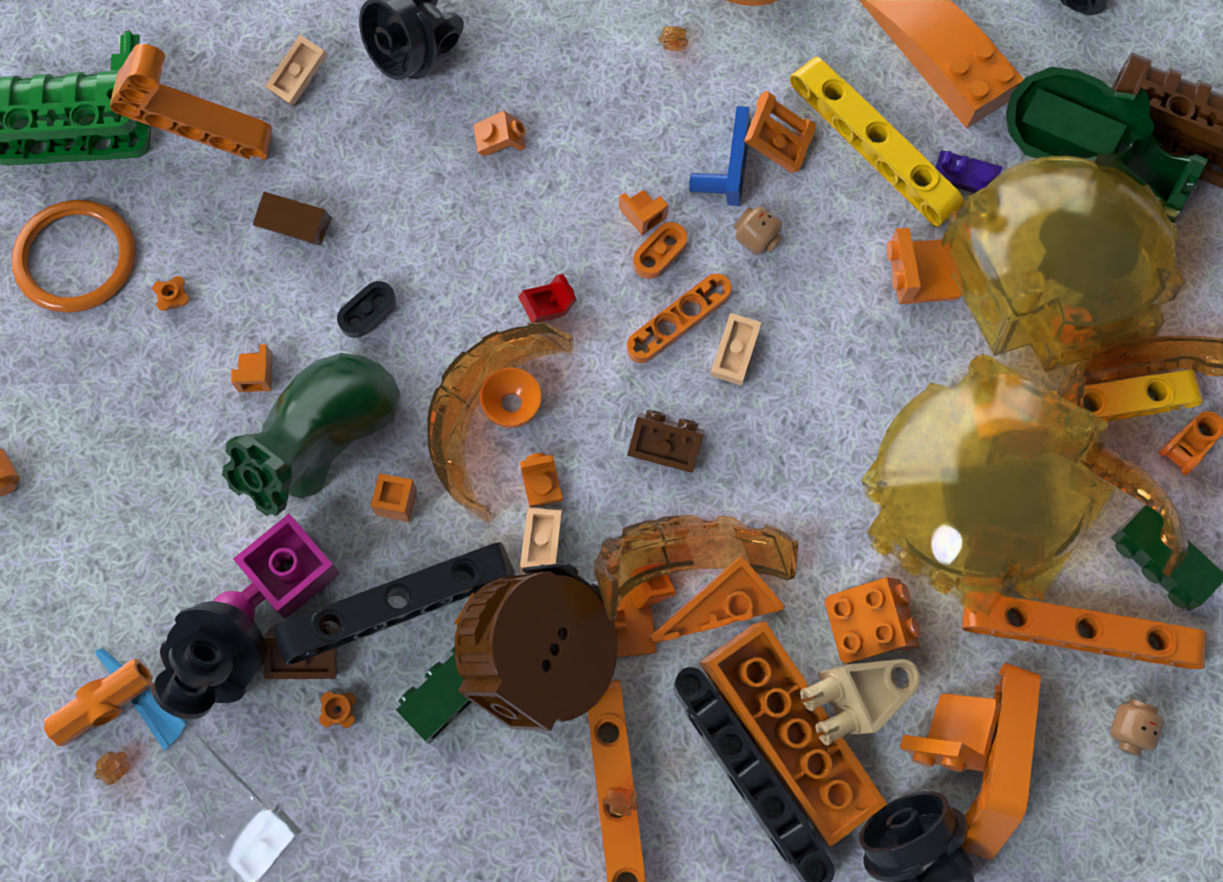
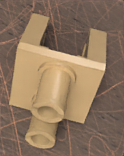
M905 659L850 664L818 672L817 674L821 681L802 689L800 695L801 699L812 698L804 702L809 711H814L816 708L831 702L836 715L816 724L817 733L827 732L819 736V738L825 745H829L845 735L867 734L880 730L917 690L920 684V674L915 664ZM896 668L904 669L908 674L909 679L903 688H898L897 683H895L893 671Z

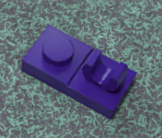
M944 150L940 151L935 166L955 188L993 198L996 193L1002 171L1001 166Z

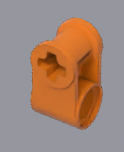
M1202 412L1177 432L1162 447L1158 454L1161 457L1166 455L1181 468L1180 473L1186 476L1206 456V452L1223 435V419L1214 412ZM1198 425L1206 428L1208 436L1203 435L1199 431Z

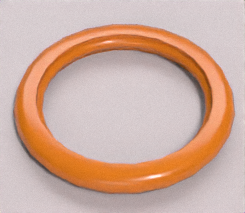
M78 199L62 201L41 210L23 226L15 240L12 251V272L17 286L25 297L36 305L56 312L72 313L86 311L112 298L126 283L135 260V239L130 226L123 217L110 207L95 201ZM88 215L100 219L111 228L119 244L118 263L110 278L93 292L76 297L56 296L39 287L32 278L28 268V254L30 246L41 230L53 221L65 216Z

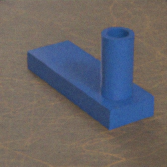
M736 107L728 175L691 173L689 180L690 192L726 194L728 205L741 206L748 144L744 140L751 125L749 107Z

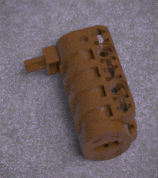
M1131 52L1120 69L1111 89L1115 92L1137 95L1142 86L1150 101L1149 117L1154 124L1152 134L1156 140L1163 144V147L1160 148L1177 156H1185V154L1188 156L1199 155L1208 159L1199 179L1223 189V173L1214 171L1209 165L1216 164L1223 171V95L1212 91L1211 84L1198 80L1196 83L1181 78L1182 72L1170 67L1166 71L1151 65L1152 60Z

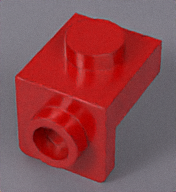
M563 273L557 274L550 284L522 290L518 296L532 324L563 317L576 302L574 290Z

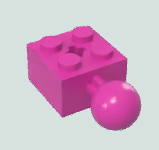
M288 513L233 558L252 583L242 592L225 591L216 596L213 601L235 606L254 621L255 607L267 599L273 608L286 619L340 573L290 513ZM286 562L292 564V568L288 571H285L283 567Z

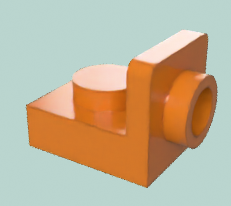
M535 453L527 456L526 460L520 462L530 508L563 501L553 455L546 456L545 453Z

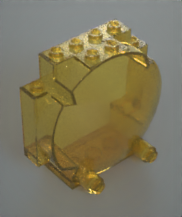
M1042 157L1028 160L1007 169L991 181L987 188L967 196L963 210L951 213L940 245V250L950 273L993 356L1031 345L1045 372L1122 349L1129 342L1102 348L1113 343L1156 336L1165 322L1163 313L1158 305L1174 301L1185 284L1182 272L1179 268L1175 267L1176 244L1180 239L1178 229L1167 217L1160 199L1153 194L1149 185L1142 186L1130 176L1113 167L1098 166L1092 160L1079 157ZM1151 339L1134 340L1129 346Z
M982 353L971 360L968 367L969 373L954 390L930 382L924 391L901 409L888 427L881 442L877 458L861 482L864 490H866L865 496L881 507V512L867 530L869 541L872 542L870 547L884 557H888L891 554L901 561L899 565L910 574L917 576L921 573L931 580L929 584L938 592L944 595L951 592L961 599L960 605L971 613L978 615L979 612H982L989 616L1011 582L1016 584L1015 590L1026 598L1033 600L1034 597H1037L1044 601L1112 501L1115 487L1099 479L1089 469L1105 446L1109 423L1001 364L993 357Z

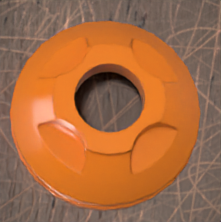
M510 367L495 371L484 381L481 388L480 403L483 412L490 421L503 428H518L526 425L537 415L541 406L542 396L538 382L530 373L519 368ZM507 395H516L521 399L522 405L517 411L508 412L503 409L502 401Z

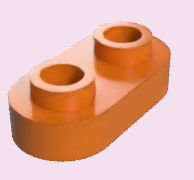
M667 222L660 225L635 251L633 256L635 272L645 279H653L660 276L684 251L687 243L686 230L675 222ZM667 238H673L676 241V244L667 245L665 243V240ZM645 260H652L655 265L653 267H646L643 262Z

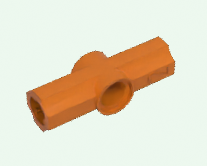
M133 659L105 679L100 678L82 686L75 693L76 698L44 719L45 725L43 728L48 738L55 742L57 746L64 747L90 728L104 725L121 714L122 706L153 686V677L149 669L140 660Z

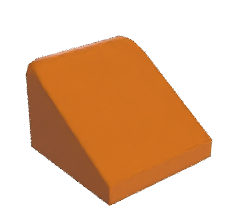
M663 563L634 568L625 581L646 570L663 566ZM666 570L643 576L627 585L637 610L649 607L676 594Z

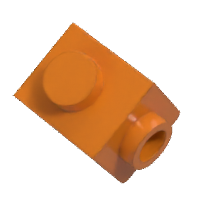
M505 110L473 125L477 153L482 156L490 155L510 145L519 151L526 148L524 139L526 130L523 123Z

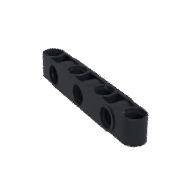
M497 542L283 622L273 629V633L285 664L291 665L468 598L472 593L475 594L489 582L501 577L516 575L503 543ZM464 571L470 575L472 581L461 583L455 578L454 573ZM392 596H401L405 599L407 605L403 608H394L389 604L388 599ZM332 621L340 629L335 634L328 635L323 633L319 627L324 622Z
M695 667L682 669L677 674L673 684L675 696L685 709L689 720L781 857L790 865L801 882H814L807 875V866L812 860L819 861L824 868L823 878L818 882H831L835 875V868L831 859L727 703L713 688L700 669ZM685 677L696 679L699 684V691L695 694L685 693L681 689L680 681ZM725 737L735 738L740 744L739 753L736 755L726 754L721 747L722 739ZM768 797L777 799L781 804V813L777 818L769 817L764 811L763 804Z

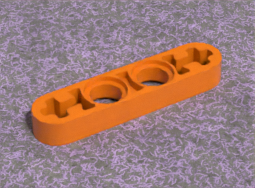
M719 273L707 276L635 331L627 341V354L629 358L637 363H646L652 360L726 303L732 289L729 279ZM711 284L715 287L722 285V295L716 292L708 297V302L706 303L704 297L710 293ZM688 302H694L699 305L701 312L696 316H688L684 313L682 307ZM663 321H669L675 325L676 331L671 335H662L658 331L657 326ZM648 331H651L655 339L648 344V352L644 353L642 350L635 352V342L638 341L641 344L647 342L650 339Z

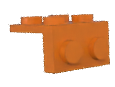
M909 227L896 228L891 241L887 242L886 251L887 258L891 261L893 272L892 284L897 292L899 305L958 300L963 294L952 241L949 239L912 242Z
M885 577L826 597V610L839 658L843 663L856 662L893 650H911L920 647L918 638L921 636L920 627L917 620L911 617L908 606L911 603L910 593L907 586L900 579Z
M942 694L937 703L928 737L903 734L900 749L913 756L912 761L922 766L934 767V764L957 772H963L964 769L984 772L1000 711V703L991 698Z

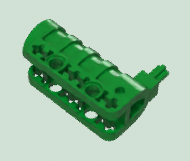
M124 31V35H120V54H111L110 70L99 71L98 74L86 75L84 72H72L58 77H54L51 74H36L32 78L23 79L19 76H2L0 78V151L5 150L6 145H10L12 149H7L4 155L0 152V164L12 166L138 158L145 155L150 149L151 126L121 116L110 108L116 76L133 48L140 44V35L132 34L131 31ZM134 137H138L140 141L136 142L135 147H131L129 143L133 142ZM99 140H111L107 149L101 151L95 149V144ZM70 141H74L76 145L71 146V150L67 151L65 147L69 146ZM40 142L46 143V149L42 153H31V148L35 144Z

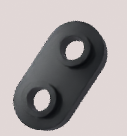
M375 281L368 284L348 301L337 314V323L342 333L351 338H359L367 334L393 311L396 305V296L393 288L386 282ZM377 297L385 298V302L381 305L375 304L374 300ZM354 318L361 319L360 324L357 326H351L350 321Z

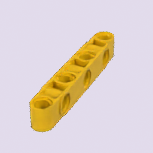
M813 57L790 76V83L793 89L932 225L940 227L964 206L965 202L961 193L935 166L821 58ZM827 97H834L837 100H831ZM872 138L877 139V140H879L881 143L873 142L871 139H872ZM914 181H920L925 186H919Z
M1183 370L1069 388L1059 398H1057V391L991 401L974 406L972 411L979 440L987 442L999 440L995 437L998 435L1005 439L1118 420V417L1121 420L1180 410L1181 406L1188 409L1199 406L1204 401L1195 370ZM1147 390L1155 394L1156 401L1149 397ZM1083 400L1088 401L1092 405L1093 412L1088 411L1084 407ZM1018 410H1022L1028 415L1029 422H1024L1019 418ZM1027 430H1045V431H1027Z

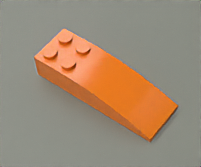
M859 0L966 129L1008 103L1011 93L1024 80L987 35L951 0Z
M766 621L752 624L698 662L782 786L828 847L833 846L887 805L843 737L829 745H825L820 740L819 736L827 732L817 733L816 724L830 717L822 706L814 711H809L806 708L804 702L812 698L801 699L800 691L808 688L809 685Z

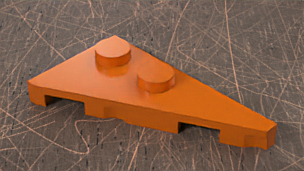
M739 556L649 637L654 643L668 641L688 634L752 619L760 615L782 611L785 605L743 556Z

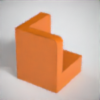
M642 190L631 198L625 192L619 196L618 208L638 232L644 235L667 219L669 205L661 196L653 201L647 192Z
M267 344L259 345V353H246L238 356V369L231 370V383L238 392L272 391L273 354Z
M379 473L371 502V508L375 515L410 522L417 493L413 479Z

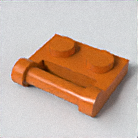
M765 91L757 100V110L744 142L792 173L798 172L813 137L816 124L808 118L803 120L777 102L775 95ZM772 113L773 115L784 121L786 124L796 130V134L790 131L782 124H780L779 122H777L776 120H774L773 118H771L770 114Z

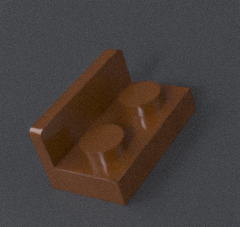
M647 410L646 414L639 413L627 456L693 473L704 433L703 429L698 428L699 423L684 418H679V422L665 419L666 414L655 410Z
M281 623L275 624L263 636L266 644V658L263 664L264 679H336L338 675L337 648L304 661L286 665L273 633V629ZM323 623L319 627L323 633L328 635L335 634L340 629L330 628L328 623Z

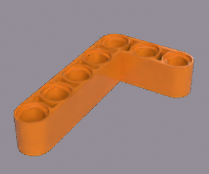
M138 44L133 48L116 76L110 102L112 111L121 116L246 159H250L251 156L261 157V160L267 159L273 129L269 123L161 84L160 79L165 60L164 52L149 44Z
M1006 662L999 670V674L1002 677L999 686L995 685L993 699L1000 703V711L983 772L981 791L964 814L969 828L965 841L961 845L965 852L988 860H992L1019 826L1026 812L1041 683L1040 674Z

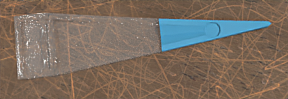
M104 649L95 650L97 657L110 674L123 666ZM151 689L144 691L131 700V703L146 722L179 773L214 834L225 858L247 882H260L302 830L280 809V802L189 722L164 711L154 700Z

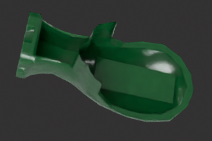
M1049 67L1025 77L1010 95L1006 110L1008 133L1024 155L1052 164L1087 167L1110 174L1150 202L1160 214L1162 221L1174 225L1208 159L1199 155L1177 156L1160 148L1152 134L1154 124L1149 117L1150 101L1142 86L1137 95L1115 92L1102 80L1079 70Z
M339 353L313 362L298 373L280 394L263 423L262 432L235 436L226 443L225 452L229 455L230 461L223 466L222 476L228 482L229 489L239 496L243 493L249 495L255 502L256 509L265 516L269 514L277 516L285 510L289 495L304 498L322 491L331 463L355 440L371 435L393 422L400 399V392L393 376L381 364L359 355Z

